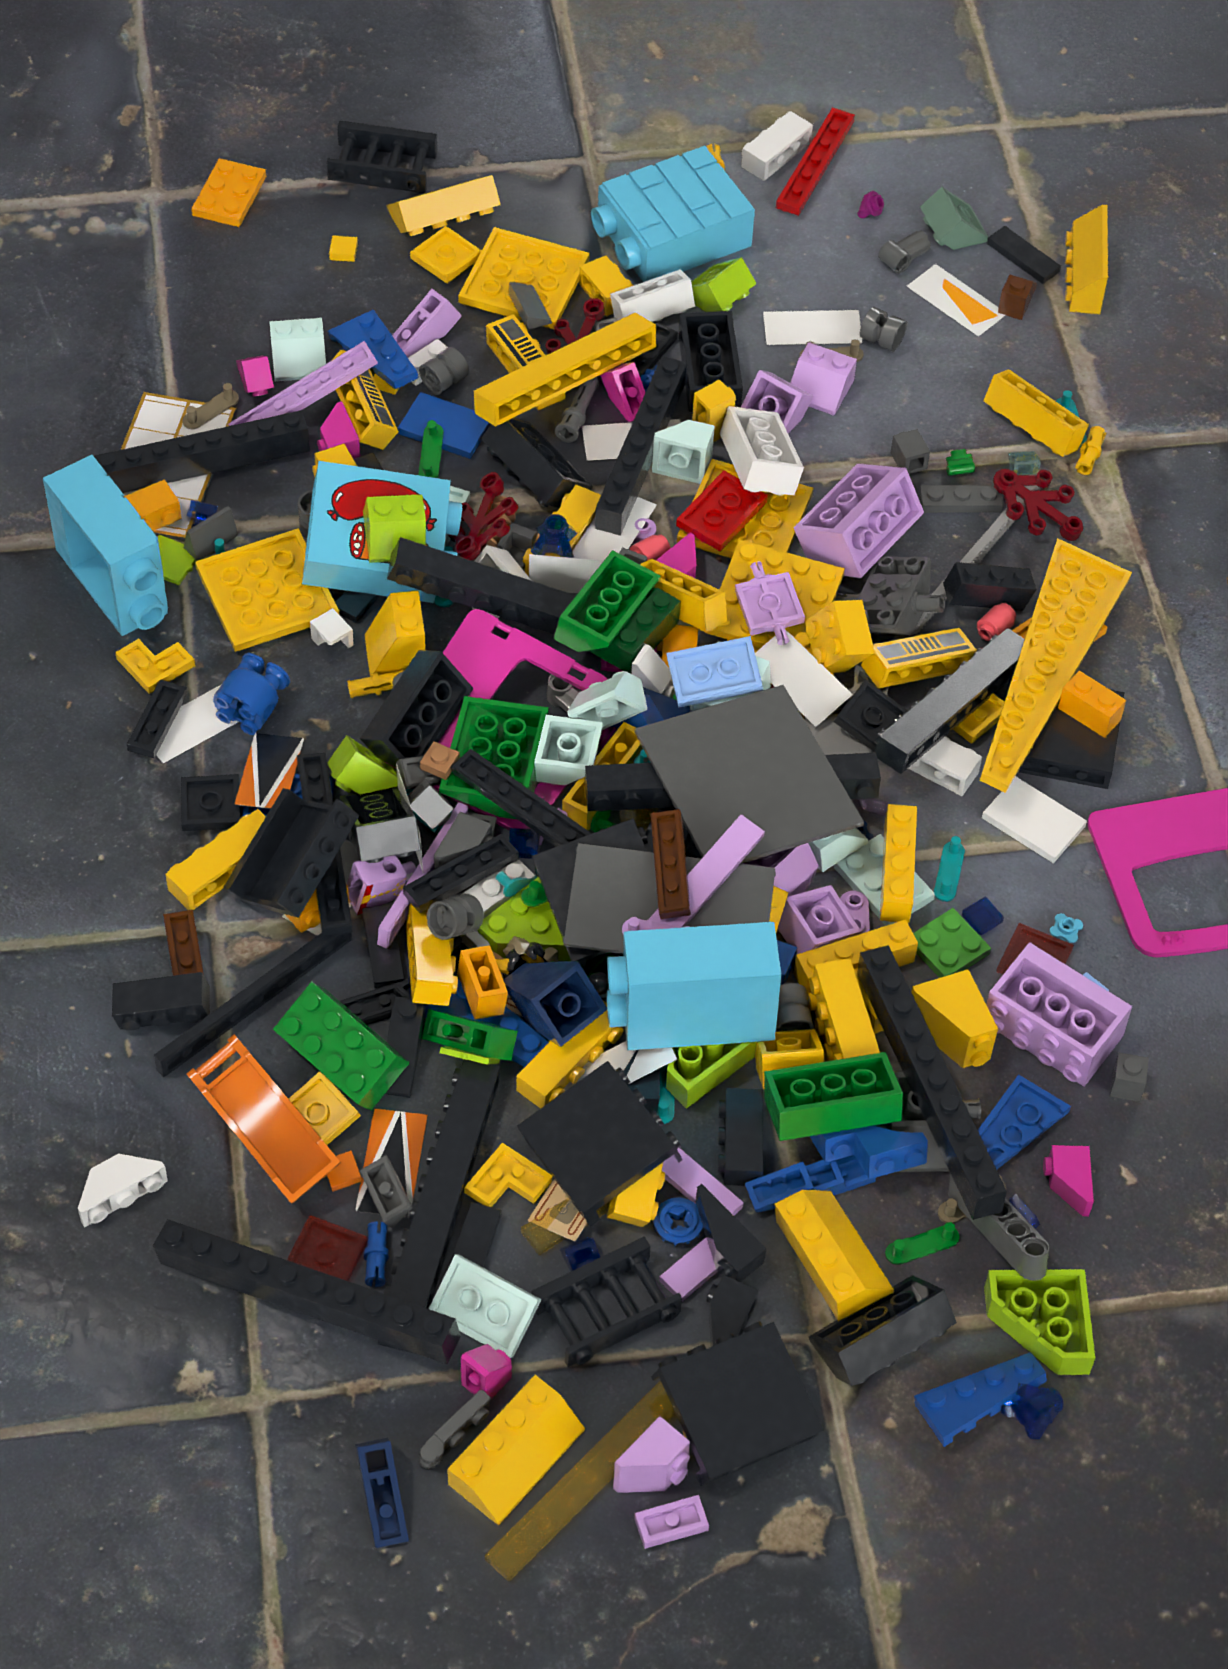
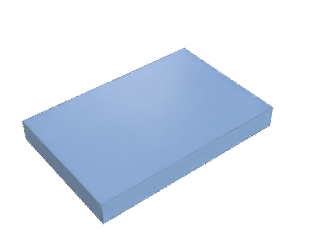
M751 636L666 653L678 708L763 691Z

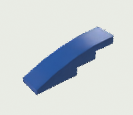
M855 1155L826 1163L824 1160L807 1166H805L804 1162H800L746 1182L745 1187L755 1212L774 1210L775 1203L801 1190L831 1191L833 1195H837L876 1182L875 1178L869 1179Z

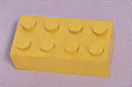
M847 958L815 964L813 977L809 978L811 993H807L808 1007L810 1011H815L817 1017L815 1018V1029L817 1035L822 1036L825 1043L822 1046L825 1061L880 1053L851 959Z

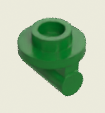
M966 449L950 451L951 456L946 457L948 476L975 472L972 453L967 454Z

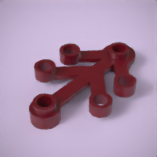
M592 298L584 303L583 309L586 318L577 339L570 330L569 322L565 319L557 320L554 325L555 334L563 337L567 345L591 334L595 323L600 321L605 314L604 303L600 299ZM552 338L546 342L547 354L561 349V342L558 339Z
M1001 469L995 473L993 478L994 487L997 492L1005 496L1007 505L1006 515L1008 518L1018 520L1024 512V506L1017 502L1016 495L1024 500L1029 520L1028 530L1031 534L1041 535L1046 527L1045 520L1039 517V510L1061 525L1060 534L1064 539L1075 541L1080 537L1083 531L1081 519L1076 516L1067 517L1047 503V501L1069 503L1074 496V489L1071 486L1062 485L1059 490L1030 491L1024 487L1037 485L1040 488H1047L1053 478L1048 470H1040L1037 475H1017L1009 469Z
M496 472L486 474L480 481V487L485 492L476 517L473 515L474 510L469 503H462L461 521H465L471 529L469 535L465 536L466 532L461 525L457 536L447 534L453 542H456L455 551L459 557L473 561L478 557L481 547L495 535L503 537L510 531V525L506 520L498 518L503 514L506 516L513 515L518 510L519 506L512 497L503 499L500 505L489 513L495 497L501 495L504 491V481ZM490 524H492V526H491L488 530H486L485 532H483V533L481 534V532H482L486 527H488Z

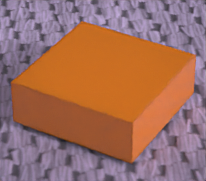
M352 1150L337 1155L336 1157L341 1163L327 1174L332 1192L362 1182Z

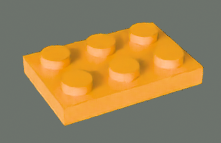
M219 158L191 208L192 216L240 227L266 179V169Z

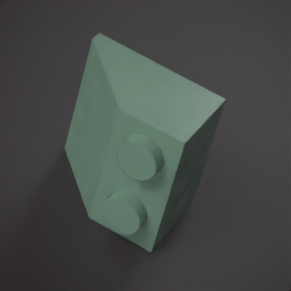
M941 187L920 206L925 215L923 220L933 229V237L941 246L945 244L955 250L988 241L989 236L971 205L944 187Z

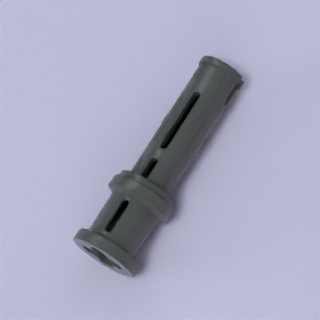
M597 377L581 384L571 406L564 410L562 414L563 420L555 428L556 436L563 442L572 443L578 438V429L586 421L585 412L599 386V379Z

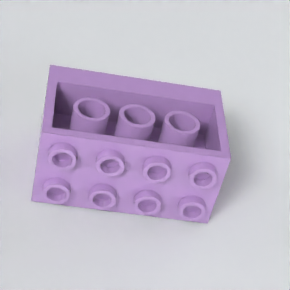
M856 464L794 527V531L806 558L845 568L844 576L862 578L921 517L924 511L906 468Z
M1030 942L990 990L986 1004L998 1027L997 1033L1010 1039L1016 1047L1027 1050L1035 1055L1043 1064L1052 1066L1062 1072L1068 1080L1077 1082L1084 1087L1124 1036L1132 1009L1130 1004Z

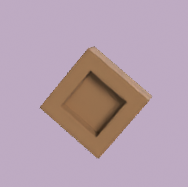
M433 742L420 761V769L446 780L452 772L451 766L460 759V752Z

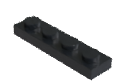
M500 834L403 886V895L419 913H422L429 909L431 904L447 899L519 860V852L503 834Z

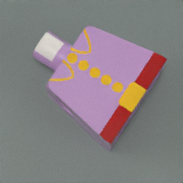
M395 855L384 857V860L377 863H367L361 860L353 862L347 885L349 900L356 914H362V908L381 906L397 899L403 890L405 882L410 879L416 869L414 863L409 861L401 864Z

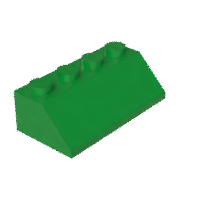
M612 550L559 617L554 640L577 652L608 647L658 583L661 576Z

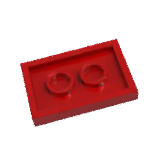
M723 470L676 519V527L687 533L691 532L695 535V538L721 552L767 503L768 495L761 491L750 492L744 489L739 478Z

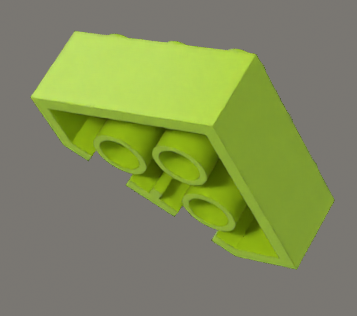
M539 877L533 880L541 883ZM529 884L485 917L482 925L477 930L490 943L492 951L504 959L506 955L503 950L509 941L516 936L524 938L529 943L537 942L544 949L553 947L559 951L558 961H571L566 946H563V938L549 902L536 907L527 906L522 902L521 894L525 889L529 888Z
M756 1042L672 1047L677 1060L669 1063L667 1066L666 1089L687 1109L755 1057Z
M1085 1269L1047 1270L1045 1277L1036 1281L1023 1278L1016 1270H989L984 1285L987 1317L1055 1374L1089 1375L1095 1361V1350Z

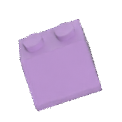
M808 342L797 362L791 384L814 396L809 407L835 415L854 382L857 359Z
M759 370L740 408L778 413L789 434L802 420L814 396L771 372Z
M809 843L742 863L775 868L774 886L789 892L788 896H791L792 892L819 867Z
M831 885L788 896L778 926V930L785 941L797 947L796 954L859 935L861 932Z
M659 1416L615 1462L613 1489L618 1493L666 1491L672 1483L678 1485L688 1473L687 1463L690 1459V1441Z

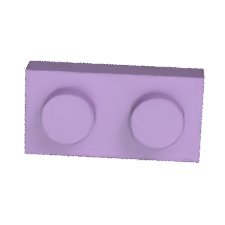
M699 1495L637 1512L634 1517L644 1549L709 1530V1524Z

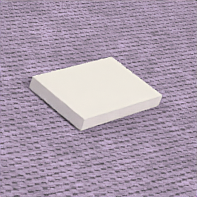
M1016 776L1007 792H1001L982 815V819L1053 864L1086 827L1087 820Z

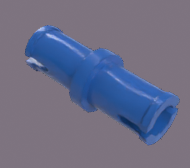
M378 1221L367 1225L368 1240L367 1247L364 1249V1259L366 1260L365 1284L369 1287H372L373 1279H375V1287H381L385 1284V1262L389 1259V1250L386 1248L388 1226L381 1222L380 1230L377 1231Z

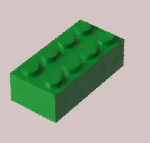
M312 981L273 1028L277 1034L357 1105L369 1110L375 1107L410 1063L329 991Z
M886 1052L764 1072V1100L779 1141L902 1121L903 1093Z

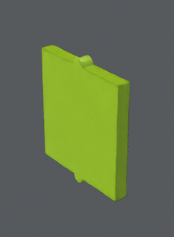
M159 534L158 541L164 580L180 585L186 575L193 571V565L197 560L184 549L183 543Z
M449 1046L441 1047L440 1049L441 1054L488 1065L500 1063V1059L480 1056Z

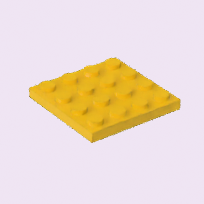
M494 227L458 295V303L504 316L514 314L518 320H522L509 296V282L533 285L552 320L551 324L544 325L543 327L554 329V325L557 320L561 319L580 280V266L589 262L590 253Z
M711 459L693 501L723 470L739 478L734 465ZM798 484L795 495L784 494L783 496L761 491L768 495L767 503L721 552L695 538V548L732 558L740 539L788 553L796 536L794 527L803 519L813 496L814 488ZM680 529L677 534V543L689 533Z
M299 528L195 561L196 570L235 652L309 628L310 621L332 608L339 614V609L328 588L302 584L306 542Z
M739 539L719 589L725 592L727 622L716 627L715 630L705 633L732 640L751 636L735 593V584L748 582L755 578L750 567L754 562H756V565L757 561L762 562L766 575H778L789 572L805 620L835 600L845 568ZM805 623L785 628L812 654ZM765 632L751 636L753 647H763L775 636V633Z

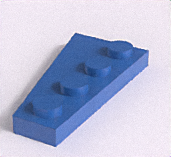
M374 309L327 331L329 338L334 342H339L345 351L365 341L378 364L371 368L374 369V373L393 388L397 389L419 378L417 370Z
M459 978L456 994H451L448 1006L433 1004L426 1006V1018L428 1009L474 1019ZM506 1006L504 1015L477 1019L478 1021L518 1031L512 1061L524 1067L549 1043Z
M1019 1074L978 1129L996 1170L1068 1114L1071 1109L1069 1104Z
M1029 1352L914 1396L915 1406L943 1447L953 1442L954 1435L961 1431L967 1433L976 1427V1421L987 1414L992 1417L1000 1412L1001 1405L1009 1400L1015 1402L1047 1382L1046 1371L1034 1355Z

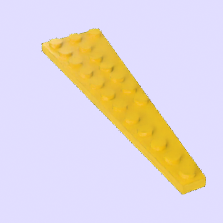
M1057 538L979 781L1004 793L1007 792L1058 704L1063 687L1076 673L1130 580L1132 572Z

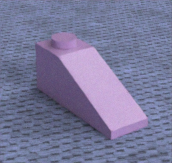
M431 289L392 336L406 356L410 357L434 340L444 337L462 315L447 299Z

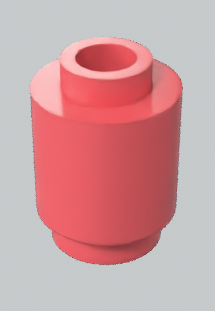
M661 534L651 535L632 545L630 550L646 556L647 561L650 559L657 560L670 549V544Z
M1006 603L993 606L977 622L979 636L985 641H990L995 634L1000 635L1005 629H1010L1016 620L1014 609Z

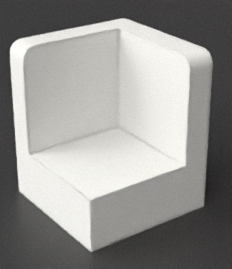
M333 608L310 621L311 639L318 646L325 641L328 645H333L340 640L348 648L354 645L353 629Z

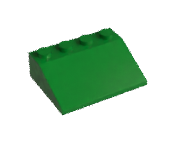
M464 696L450 748L460 752V758L472 749L534 793L537 784L534 762L545 717L549 715V707ZM452 772L446 780H441L440 793L497 817L516 819Z

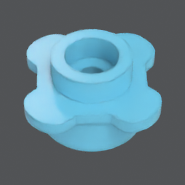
M1062 913L1055 916V925L1050 928V934L1060 943H1075L1078 940V931L1083 928L1082 921L1066 917Z

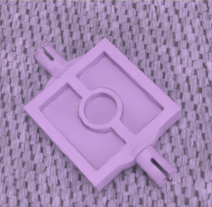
M757 561V565L754 562L750 567L755 578L748 582L735 584V593L749 633L753 636L765 632H774L778 644L783 645L784 642L785 645L789 642L785 628L805 623V616L790 574L786 572L778 575H766L762 562Z

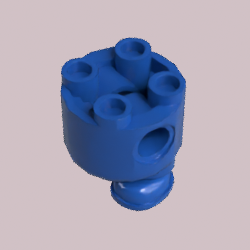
M253 653L244 654L239 666L229 673L213 697L214 705L218 710L216 712L217 718L227 724L237 720L242 723L240 727L245 733L255 735L277 706L279 699L277 690H283L289 686L290 678L284 669L272 662H268L265 670V663L261 657Z

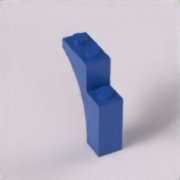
M874 1125L810 1136L825 1163L855 1155L869 1179L927 1163L928 1140L923 1132H899Z

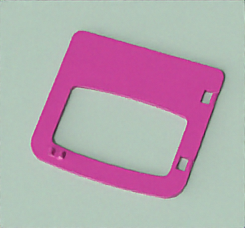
M474 609L467 614L443 651V654L473 687L468 697L491 700L506 678L523 661L536 665L582 691L588 689L593 683L608 680L604 675L595 670L586 668L575 662L576 660L528 634L499 621L498 618L480 609ZM495 627L509 634L506 640L492 633ZM573 668L586 676L581 681L569 675L570 670ZM460 710L438 742L439 744L451 747ZM540 782L535 788L534 793L553 806L567 785ZM435 785L433 787L439 791L440 785ZM449 797L456 802H460L467 805L469 809L473 810L478 814L497 817L493 814H490L469 804ZM497 817V824L507 830L516 833L532 830L517 819Z
M1228 788L1099 810L1089 815L1087 821L1088 829L1130 939L1138 951L1144 955L1158 958L1228 949V924L1184 931H1156L1151 924L1132 875L1133 870L1151 864L1201 853L1228 850Z

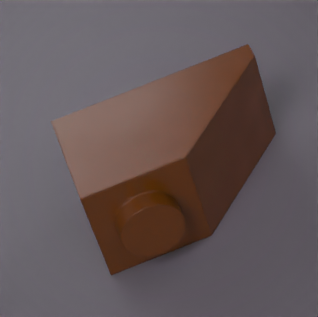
M1009 274L1001 292L998 313L1022 320L1038 283Z

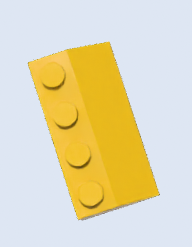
M493 175L387 204L386 206L400 233L409 232V235L413 236L423 233V227L432 225L433 229L447 226V220L455 218L456 222L471 219L470 214L479 211L480 216L494 212L493 207L501 204Z
M1101 205L1074 220L1071 231L1066 232L1065 246H1068L1069 249L1066 250L1065 264L1069 265V267L1066 268L1065 283H1069V286H1066L1065 301H1069V312L1100 314L1108 280L1107 205Z
M801 1190L775 1203L777 1224L838 1321L894 1293L893 1287L831 1191Z
M534 1375L448 1468V1485L499 1526L585 1431V1428L562 1396Z

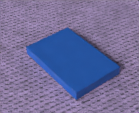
M420 392L400 423L398 434L422 442L427 422L434 420L444 431L442 449L471 459L482 441L481 437L491 424L476 415L475 410Z

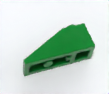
M428 1009L422 1039L488 1058L511 1061L518 1031Z

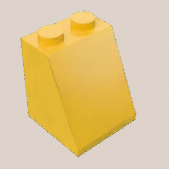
M419 590L390 593L366 631L365 644L370 677L372 673L376 672L380 675L400 671L401 669L405 671L418 650H426Z
M969 969L912 986L911 993L937 1047L961 1068L972 1065L978 1067L991 1059L998 1027Z

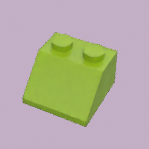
M740 257L714 264L692 280L694 303L705 312L728 311L733 307L732 303L735 300L738 301L750 294L749 289L757 283L743 258Z
M422 495L366 498L363 517L369 563L390 562L391 553L400 537L426 545V518Z
M347 735L327 762L332 771L331 776L337 780L335 782L336 785L348 793L353 790L361 795L398 786L396 768L377 758L368 748Z

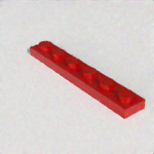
M831 108L776 201L777 209L797 216L800 215L853 125L854 114Z

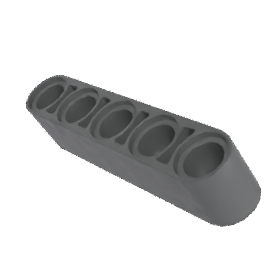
M950 1173L948 1195L957 1201V1206L1020 1276L1033 1281L1044 1278L1047 1274L1049 1245L1046 1240L1006 1197L1002 1212L972 1220Z

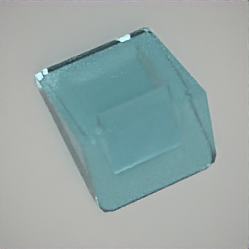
M1035 451L1008 453L1011 470L1017 475L1036 474L1039 471L1041 461Z

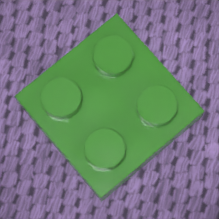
M951 908L913 933L918 942L916 954L939 978L967 970L990 955L991 947L954 908Z

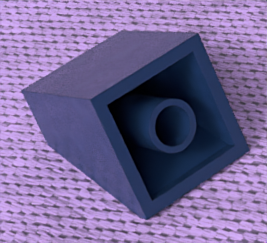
M577 961L524 963L504 979L510 998L527 1024L560 1047L607 1010L603 1000Z

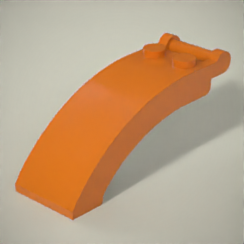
M234 1034L227 1039L229 1043L196 1070L192 1068L186 1074L250 1151L285 1197L293 1204L341 1162ZM238 1052L241 1058L207 1085L203 1079L234 1053Z

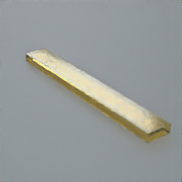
M661 1380L485 1554V1560L510 1582L614 1477L615 1462L659 1416L666 1422H669L676 1415Z

